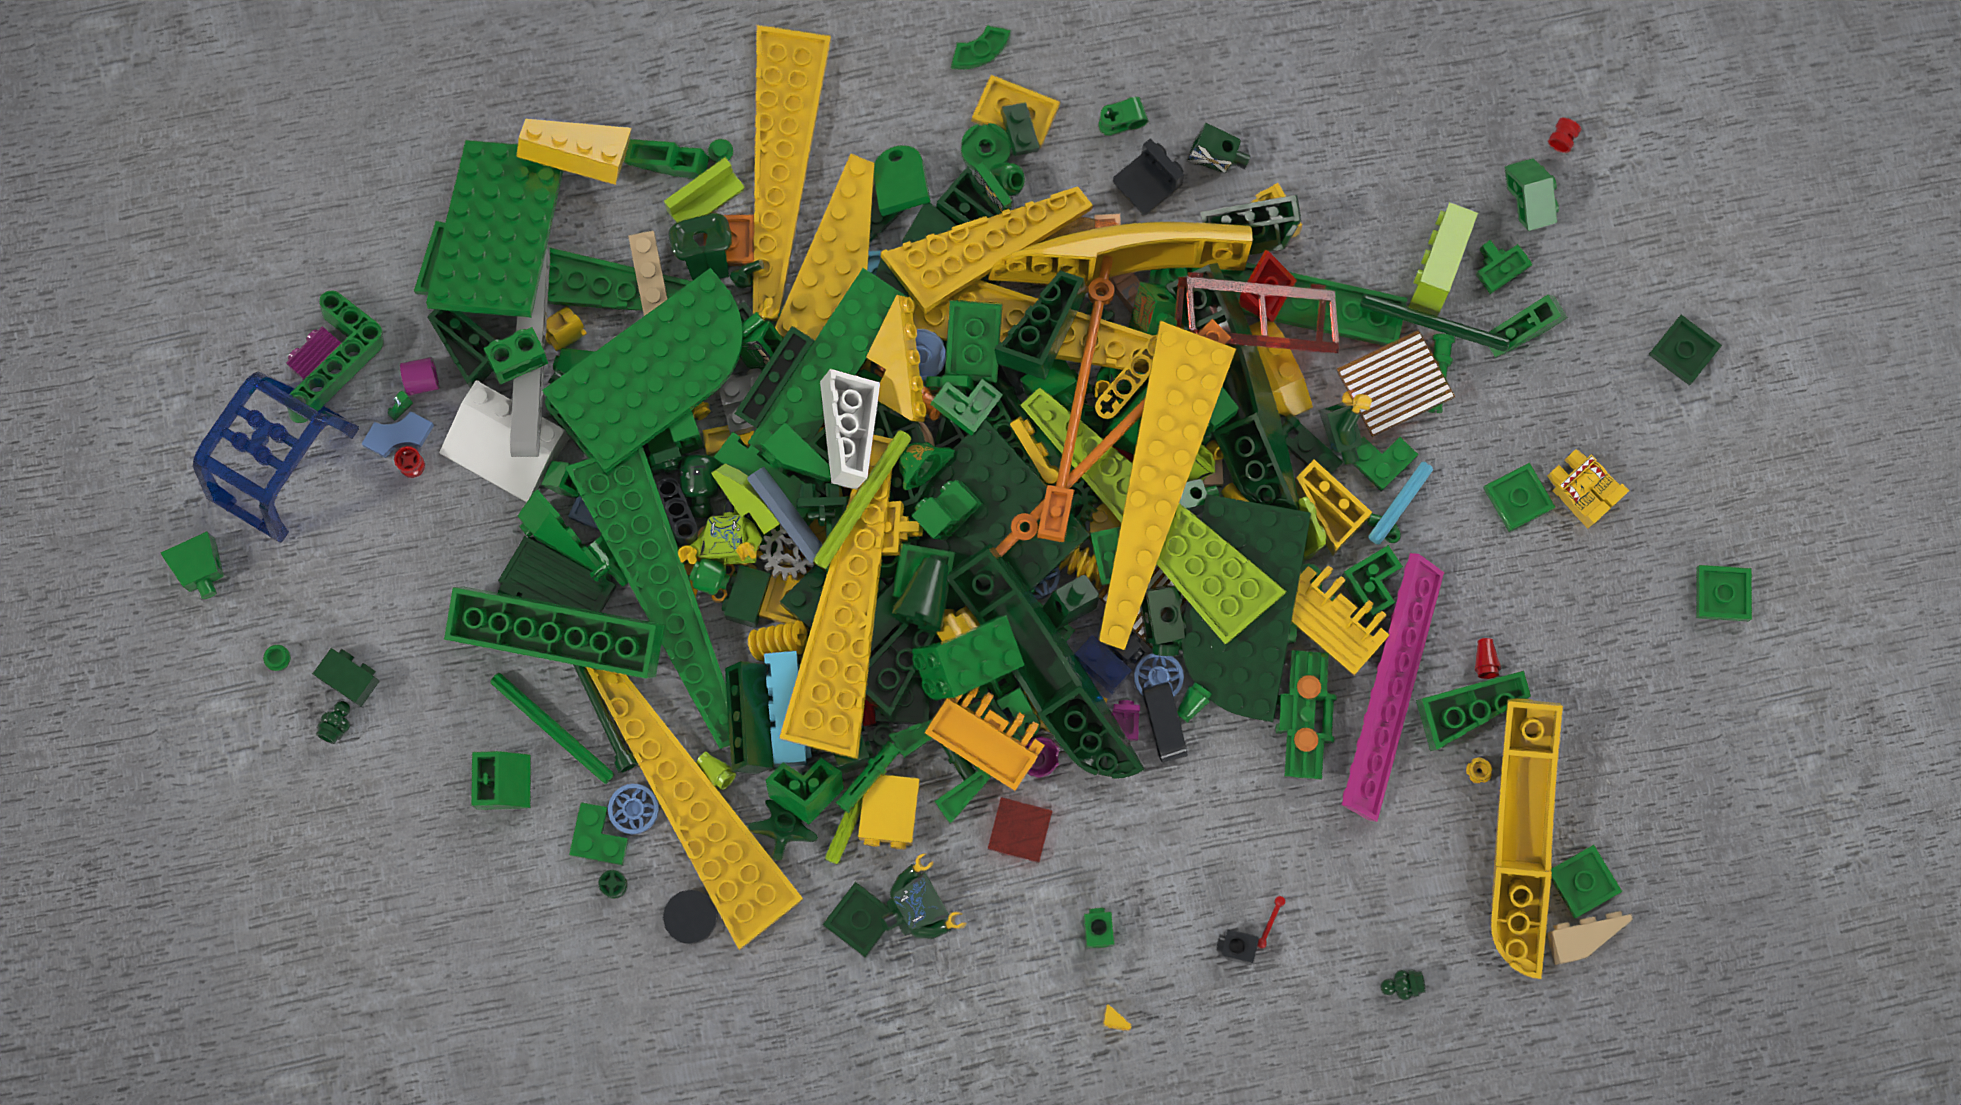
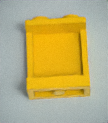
M880 775L863 795L858 838L864 841L863 845L879 847L880 843L891 844L890 848L906 850L907 846L913 845L919 779Z

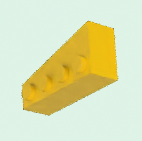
M525 119L518 138L517 157L616 185L628 149L631 128Z

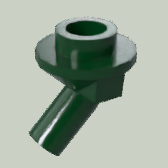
M759 259L743 265L741 269L732 271L730 278L734 285L739 288L753 286L754 278L751 273L764 269L763 261Z

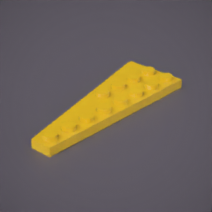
M1077 186L1052 194L1050 198L1035 203L1033 201L1025 203V206L1011 211L1009 209L1004 210L1002 214L987 218L985 216L952 227V230L938 235L933 233L927 235L925 239L913 243L909 241L903 243L901 247L889 251L885 249L881 251V258L925 314L988 275L993 265L1001 258L1038 244L1091 211L1093 204Z

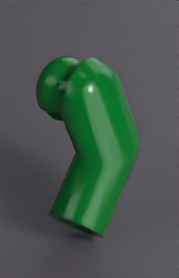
M1372 513L1367 520V525L1375 527L1382 516ZM1396 523L1385 537V540L1389 543H1397L1401 538V532Z

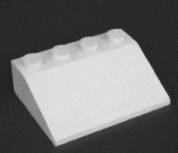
M476 380L462 401L439 453L527 503L533 492L542 483L551 461L557 459L569 437L563 428L542 417L539 457H511L512 400Z

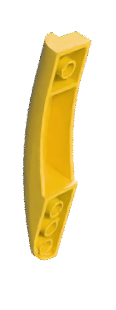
M1143 222L1095 228L1050 239L1009 254L993 265L988 275V280L1049 284L1061 270L1084 278L1085 286H1089L1094 279L1099 278L1102 259L1106 255L1113 258L1110 277L1162 268H1202L1213 263H1218L1220 269L1244 271L1252 244L1251 226L1197 222Z
M1509 699L1507 702L1498 803L1491 933L1498 952L1513 969L1526 976L1542 979L1552 873L1554 804L1563 706L1561 703L1533 701L1532 699Z

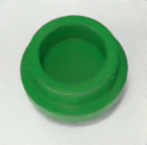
M716 139L708 147L709 157L715 163H718L725 157L729 161L734 153L732 144L725 139Z
M282 645L270 646L264 653V664L272 671L284 670L291 660L289 650Z

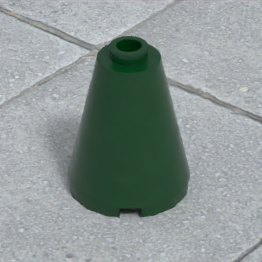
M931 554L929 558L925 557L922 559L892 608L891 616L894 619L907 625L910 623L918 625V629L930 632L941 631L944 624L949 566L945 563L944 558Z

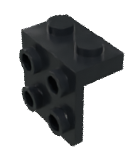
M1150 138L1143 144L1141 154L1113 177V183L1143 215H1146L1182 186L1184 170L1177 161H1172L1167 156L1166 150L1160 143H1155Z

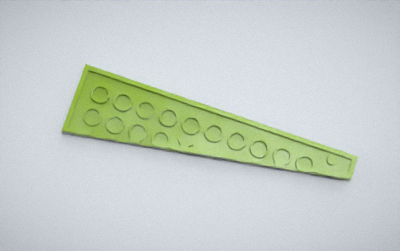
M1039 388L1021 406L1058 450L1063 453L1071 412L1045 390ZM1081 420L1071 463L1074 468L1103 440ZM1111 446L1082 478L1122 523L1133 463ZM1179 502L1156 564L1224 644H1228L1287 591Z

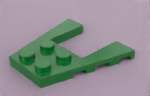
M993 698L980 717L984 719L988 711L991 710L1009 721ZM981 701L968 705L967 708L975 712ZM932 720L910 726L907 729L889 735L890 740L901 751L900 754L903 758L933 739L925 733ZM1010 722L1008 723V725H1007L1006 728L1004 729L1003 733H1006L1007 729H1008L1009 726L1011 725ZM1015 731L1012 737L1020 741L1021 737ZM974 765L977 770L975 774L934 801L949 824L957 818L992 777L991 775Z

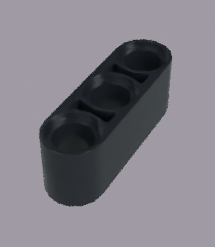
M670 477L662 478L657 482L656 487L679 550L683 546H690L697 540V525L677 480Z
M1169 682L1142 688L1148 718L1161 763L1187 757V747Z

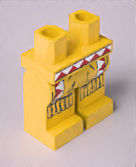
M1575 449L1565 459L1574 471L1568 474L1558 465L1547 477L1555 486L1552 491L1557 496L1559 495L1564 504L1589 529L1630 490L1614 480L1605 468L1596 462L1592 454L1587 458L1583 453Z

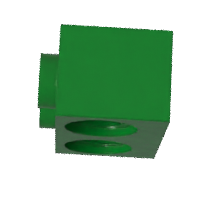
M533 327L520 329L512 336L503 340H495L484 348L486 357L500 385L548 364L545 351ZM525 346H532V349L522 351ZM500 357H509L506 361H497Z

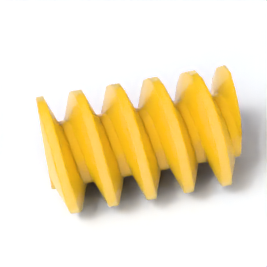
M1079 546L1060 564L1059 570L1061 571L1068 566V575H1072L1077 570V578L1087 575L1091 583L1096 580L1095 588L1100 589L1103 585H1101L1095 553L1090 557L1089 547L1080 552ZM1105 584L1106 593L1109 589V584Z
M800 620L794 623L788 622L785 625L778 624L776 627L773 625L767 628L762 627L758 631L753 629L748 636V647L752 656L758 661H765L764 654L796 651L798 655L805 651L808 632L805 624Z

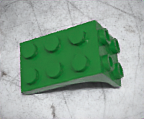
M1006 615L997 617L951 639L929 646L916 647L912 650L914 655L913 663L919 670L923 680V690L931 699L956 698L1024 666Z

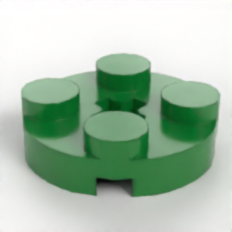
M988 123V125L976 124L970 127L962 137L961 156L965 164L974 171L975 166L981 162L990 170L997 163H1007L1010 158L1011 145L1007 132L994 123ZM988 143L991 144V152H981V144L985 146Z

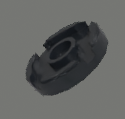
M695 890L681 891L671 897L663 913L664 926L669 935L680 943L690 945L707 939L714 931L718 918L716 906L711 899L702 892Z

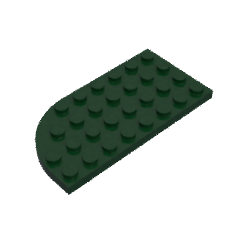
M1206 494L1202 522L1286 590L1287 593L1228 644H1224L1187 600L1184 614L1186 630H1184L1185 638L1182 639L1185 664L1193 681L1212 694L1209 700L1217 706L1239 716L1274 722L1312 513Z

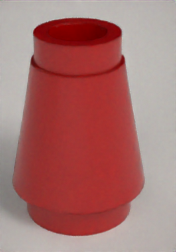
M1479 639L1477 641L1475 672L1478 673V677L1481 679L1496 678L1499 676L1501 665L1493 639Z

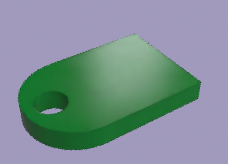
M899 145L885 150L878 156L874 163V180L879 210L882 216L931 202L925 166L918 150L911 146ZM902 156L899 161L892 162L894 158Z

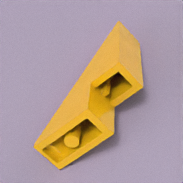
M896 295L866 358L886 369L880 381L878 401L911 421L924 422L926 406L922 398L923 380L920 376L918 365L920 363V355L916 348L915 338L917 337V329L913 323L912 312L914 311V303L910 297Z

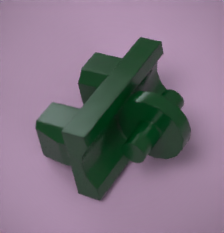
M826 483V497L816 498L815 484H801L799 498L796 500V508H818V511H808V519H818L819 526H825V518H835V510H825V508L844 507L846 505V497H842L841 485Z

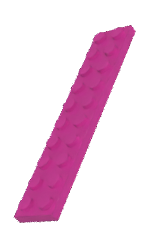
M1410 553L1404 568V577L1398 590L1397 603L1391 615L1389 636L1384 641V650L1377 667L1374 687L1371 689V698L1367 712L1364 715L1363 728L1357 741L1354 761L1350 766L1348 783L1343 792L1342 806L1369 821L1375 822L1379 818L1444 575L1442 570L1416 553Z

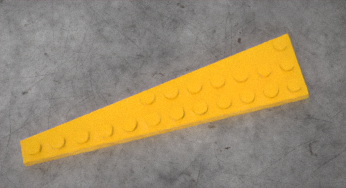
M1162 321L1159 323L1099 636L1100 642L1125 650L1236 350L1230 346Z
M586 667L735 944L741 950L804 899L628 676Z

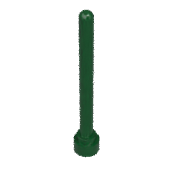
M573 665L616 754L614 764L618 773H624L633 769L638 763L633 753L630 754L629 750H625L586 667Z

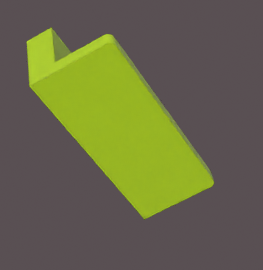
M725 157L664 200V204L668 213L677 223L685 219L713 213L744 191V185L733 173L732 165Z

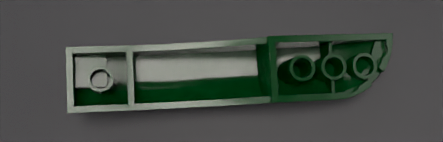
M1218 263L1206 265L1166 286L1178 302L1177 312L1186 331L1197 334L1213 319L1231 337L1225 345L1236 349L1222 387L1239 407V410L1234 417L1217 428L1213 433L1236 487L1249 502L1299 510L1297 490L1284 431L1253 335L1232 286H1227Z
M991 543L959 563L948 574V582L980 625L997 617L1007 616L1024 662V666L1012 672L1037 710L1040 719L1072 761L1092 775L1097 776L1098 774L1112 777V779L1126 778L1144 770L1142 763L1096 686L1054 623L1010 563L1003 560Z

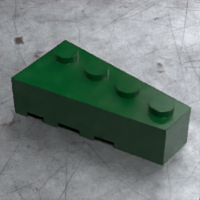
M1060 270L1041 292L1040 298L1033 306L1030 305L1025 311V316L1017 325L1014 324L1009 330L1008 336L1002 343L999 342L994 348L997 364L1045 380L1086 295L1084 278Z

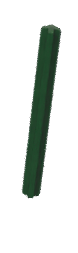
M1364 294L1360 303L1362 308L1503 352L1507 351L1510 344L1509 338L1371 295Z

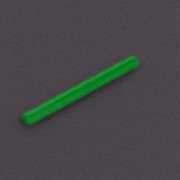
M501 673L494 675L490 683L600 781L607 784L613 778V771Z

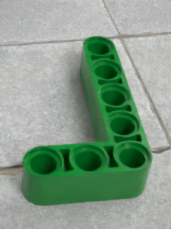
M326 291L320 296L321 313L323 318L344 334L347 339L287 396L286 406L289 418L296 423H304L311 419L384 345L381 326L336 291ZM330 305H337V307L332 309L327 308ZM349 320H356V321H357V322H355V323H353V324H348V323H346V322L349 321ZM368 335H375V336H376V337L373 338V339H367V338H366ZM352 352L359 353L356 356H348ZM332 370H341L337 374L330 373ZM316 387L323 388L321 391L318 392L312 391V389ZM297 405H304L302 409H294Z

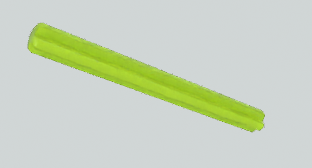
M899 430L814 557L813 561L818 566L827 568L911 441V437L904 431Z

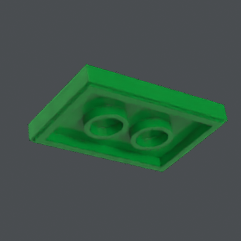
M950 300L945 376H968L973 381H981L983 379L986 382H997L998 364L994 348L1000 342L1003 303Z

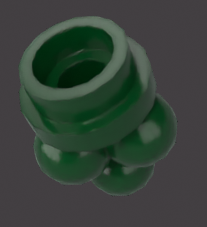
M339 701L334 705V711L325 712L321 717V722L317 725L318 731L316 736L330 744H335L337 740H340L343 733L347 732L350 728L349 721L344 718L350 713V705L345 701Z
M1415 969L1409 970V973L1406 970H1399L1394 975V981L1392 979H1385L1380 985L1383 994L1390 996L1396 992L1401 1000H1409L1412 995L1413 997L1420 996L1419 993H1426L1422 971L1415 972Z

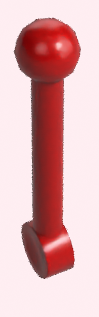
M1282 896L1275 898L1273 912L1262 937L1258 940L1257 946L1261 949L1267 946L1266 939L1280 907L1284 906L1286 902Z

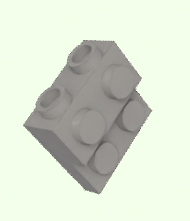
M760 368L751 369L747 372V375L738 378L736 375H730L728 380L719 389L730 434L734 432L740 435L757 429L734 413L761 374L762 370Z

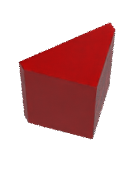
M1264 251L1241 292L1239 303L1245 310L1273 323L1293 288L1296 279L1269 251Z

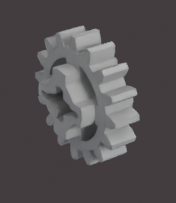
M781 524L779 531H776L774 528L771 529L772 536L764 535L763 537L767 545H760V550L766 553L760 556L762 562H768L765 565L766 571L774 569L773 577L776 578L779 574H782L784 581H787L788 575H792L793 579L797 580V573L800 572L805 576L807 574L805 568H813L814 563H809L806 557L803 561L801 560V550L792 539L785 538L789 534ZM776 543L777 552L771 557L772 547ZM783 545L789 550H793L794 558L784 553ZM783 565H791V566H793V567H792V568H784V567H781V566H783Z

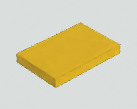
M991 75L972 115V121L980 125L994 123L1006 131L1000 112L1002 106L1026 102L1041 148L1060 107V101Z

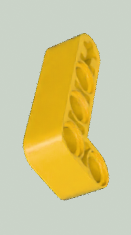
M1157 335L1152 336L1099 397L1095 405V410L1099 417L1103 419L1115 417L1148 379L1154 356L1151 344L1156 341ZM1138 360L1146 361L1149 365L1148 372L1142 375L1136 373L1134 370L1135 362ZM1121 380L1129 381L1132 386L1130 393L1120 394L1116 388L1118 382ZM1112 390L1115 396L1122 399L1123 402L1119 404L1116 400L1112 404L1114 411L1112 413L1107 411L1103 414L1100 404L1103 401L1108 403L1111 400L1112 396L1108 395V393Z

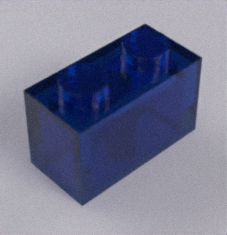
M1093 635L1074 654L1085 671L1112 695L1128 679L1132 671Z

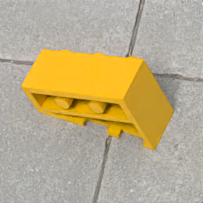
M1315 460L1295 479L1299 498L1307 496L1310 502L1315 505L1316 518L1326 533V545L1332 556H1334L1369 519L1372 511Z

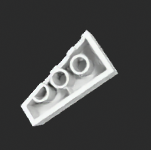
M830 369L820 381L831 483L857 490L868 476L880 383Z

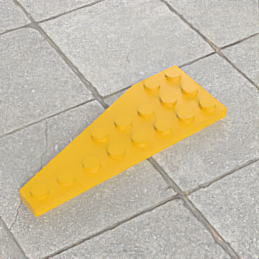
M850 154L775 326L783 339L791 326H794L815 341L862 268L867 270L874 174L873 162Z

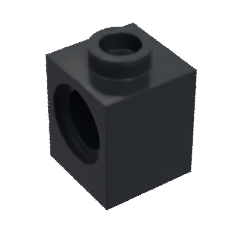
M1227 929L1224 935L1219 934L1216 950L1220 951L1219 958L1252 965L1255 959L1259 936ZM1231 940L1242 942V953L1235 954L1230 950L1229 944Z

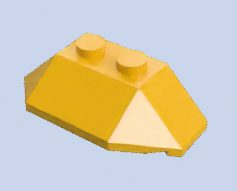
M1265 319L1250 325L1249 328L1263 362L1278 413L1285 417L1289 414L1297 416L1313 409L1304 376L1282 331L1274 322H1268Z

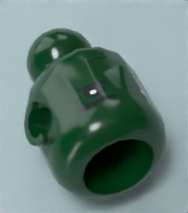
M712 455L685 456L680 461L681 490L684 497L691 498L689 508L693 518H710L713 514L710 498L717 497L721 492L720 485L711 473L721 467V464Z

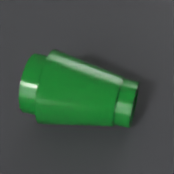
M1194 682L1192 687L1188 686L1178 707V716L1188 723L1210 702L1208 699L1212 694Z

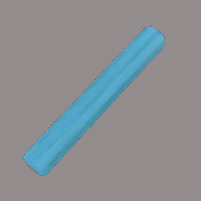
M1421 462L1370 533V541L1379 545L1387 536L1433 471L1432 466L1428 465L1427 462Z

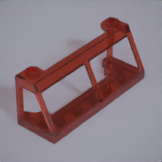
M1188 272L1187 277H1179L1175 314L1176 327L1181 328L1184 288H1187L1189 329L1184 330L1195 334L1200 330L1195 328L1193 288L1253 293L1259 296L1262 335L1227 333L1231 339L1226 344L1315 353H1339L1335 291L1326 290V285L1310 284V288L1216 280L1203 278L1204 273ZM1265 295L1319 300L1316 341L1269 337ZM1326 301L1330 303L1333 342L1322 341Z

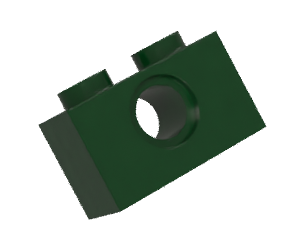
M1164 585L1146 590L1140 606L1146 643L1161 644L1185 638L1184 630H1186V623L1183 616H1181L1180 610L1182 598L1176 586ZM1163 608L1167 611V616L1164 620L1160 616Z

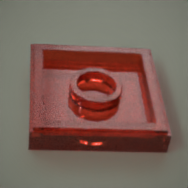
M1001 797L987 850L1039 863L1053 810Z

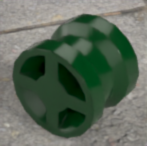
M607 870L599 878V889L608 898L617 899L626 893L628 882L619 871Z

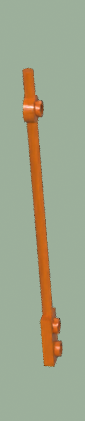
M1103 256L1099 278L1094 279L1088 288V297L1093 303L1057 483L1056 486L1047 485L1037 534L1038 538L1064 542L1074 490L1066 488L1103 306L1109 304L1114 297V285L1109 281L1113 262L1111 256ZM1103 292L1105 295L1098 296L1097 293Z
M1213 319L1197 333V335L1224 345L1231 339ZM1145 398L1069 474L1067 489H1070L1142 416ZM1044 500L1030 514L1021 513L1013 518L1011 522L1012 532L995 548L1001 557L1019 539L1029 540L1035 536L1038 530L1037 521L1041 518ZM1022 522L1029 523L1028 531L1022 532L1020 530Z

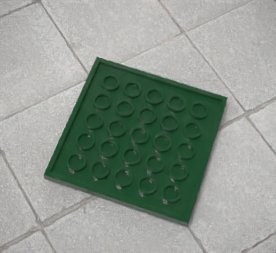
M984 419L972 436L968 434L953 448L954 457L931 478L919 500L920 502L924 498H937L941 494L940 489L948 481L959 480L983 503L947 540L933 539L924 528L923 536H920V539L917 540V546L955 552L952 570L968 556H973L990 543L996 548L1012 532L1011 522L1013 518L1021 513L1030 514L1045 499L1047 485L987 419ZM918 503L905 507L903 516L915 520L912 515L917 511L915 506ZM1071 512L1069 513L1064 542L1038 538L1037 530L1033 538L1029 540L1019 539L1002 556L1005 562L1008 561L1030 591L1039 585L1091 536ZM1040 519L1037 521L1038 529H1039ZM1022 522L1020 524V530L1022 532H1026L1029 530L1030 526L1028 522ZM949 583L945 608L954 609L956 613L964 608L966 604Z

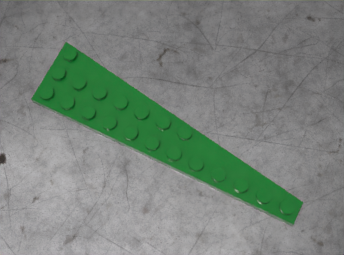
M435 221L414 289L417 295H428L445 227L444 222ZM549 247L548 304L643 311L635 267ZM663 274L667 298H670L692 282Z
M643 447L639 448L607 473H605L594 457L565 466L648 620L665 624L662 646L718 748L722 749L730 746L726 684L687 572L678 556V547Z

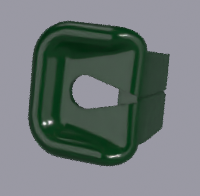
M710 213L685 219L671 226L668 236L672 252L676 258L686 262L692 281L710 268L719 279L729 277L725 251L732 244V234L725 216L718 213ZM699 233H706V245L700 247L693 237Z

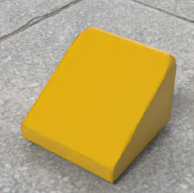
M1107 1004L1102 1025L1107 1028L1128 1032L1131 1029V1024Z

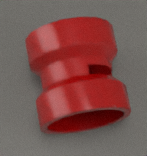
M1559 118L1555 126L1556 131L1551 133L1548 144L1559 152L1569 153L1574 145L1573 140L1579 136L1582 129L1577 122L1571 119Z
M405 446L397 450L394 462L404 476L415 478L423 473L425 462L415 448Z

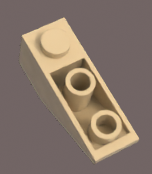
M1622 911L1606 914V920L1596 921V917L1579 920L1580 925L1570 927L1569 922L1554 925V931L1547 933L1554 965L1587 958L1633 920L1631 914L1623 916Z

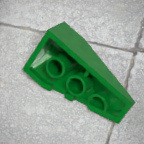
M538 489L533 492L517 515L522 522L519 525L520 529L528 538L533 535L538 542L591 572L600 565L597 558L581 543L576 533L569 526L565 525L560 514ZM608 572L603 576L608 581L612 579Z

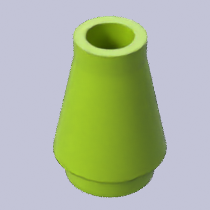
M704 752L696 761V764L703 770L715 788L719 787L721 790L727 788L736 777V773L731 771L730 765L713 757L708 752Z

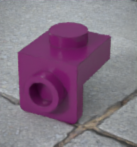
M1120 700L1118 704H1113L1112 714L1128 741H1138L1140 705H1134V701Z

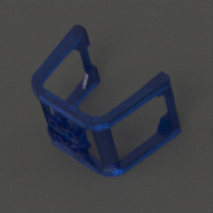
M258 371L244 381L196 451L192 467L206 499L281 543L289 533L275 507V500L281 488L322 429L329 425L350 439H353L359 430V426L326 406H323L319 411L314 410L289 395L295 389L294 387ZM255 390H259L311 421L299 439L289 434L288 430L280 423L273 424L268 421L260 411L249 410L244 407ZM237 416L245 419L250 427L255 430L251 435V440L246 434L242 432L235 433L229 429ZM222 437L231 442L237 451L247 452L252 455L260 465H269L277 470L265 489L211 457L213 450ZM269 437L276 443H285L292 447L283 461L275 457L273 452L266 447ZM213 474L259 501V508L263 516L262 520L238 506L236 498L218 485Z

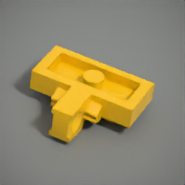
M901 501L888 502L882 556L899 555L902 541H908V536H923V527L917 521H909L908 517L903 516L904 504Z

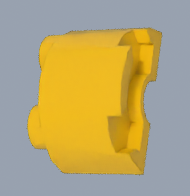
M568 306L547 318L546 340L555 351L566 348L585 336L587 332L583 329L585 327L580 318Z

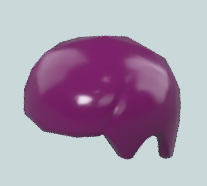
M1041 736L1031 738L1025 746L1029 748L1034 739L1045 745L1027 772L1028 775L1038 778L1050 775L1058 766L1060 751L1052 739Z

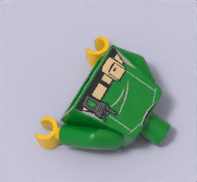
M773 298L765 299L763 310L760 313L758 311L742 323L743 342L740 358L750 369L760 368L763 370L783 340L770 320L765 321L766 317L771 319L778 315L779 305L770 308L773 304Z

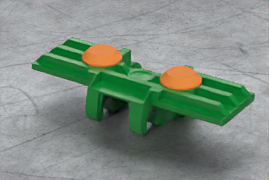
M1291 651L1289 694L1278 695L1277 705H1280V723L1276 724L1275 729L1276 734L1287 733L1284 777L1322 780L1324 743H1335L1332 730L1334 701H1337L1336 694L1327 693L1328 653ZM1316 701H1323L1322 733L1314 731Z

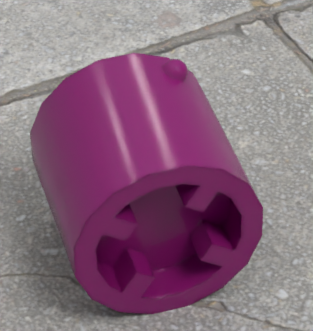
M432 357L400 363L401 377L408 396L439 389L438 374Z

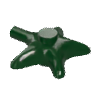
M771 799L765 801L771 817L748 825L749 831L775 840L772 858L777 861L783 859L785 847L789 842H815L818 838L816 833L802 824L801 819L788 810L783 809Z

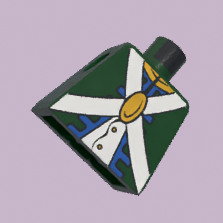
M1205 123L1193 141L1187 161L1226 173L1231 165L1245 170L1250 160V155L1238 150L1241 143L1239 138Z

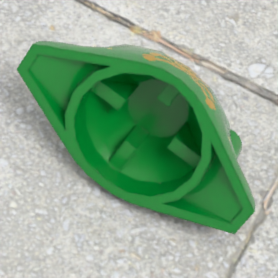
M929 442L909 444L901 454L899 470L904 477L903 488L908 490L926 483L954 457V450L951 448L934 447Z

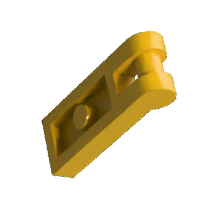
M1022 416L1013 420L1010 425L1046 483H1055L1058 478L1059 468L1049 463L1046 458L1049 453L1041 441L1037 443L1033 433H1035L1032 424L1028 419L1023 420Z

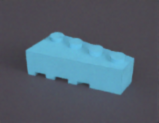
M797 652L764 654L765 663L768 667L766 682L768 695L770 696L769 715L772 722L771 737L775 768H778L783 762L790 767L806 766L807 758H812L811 747L779 738L801 665Z

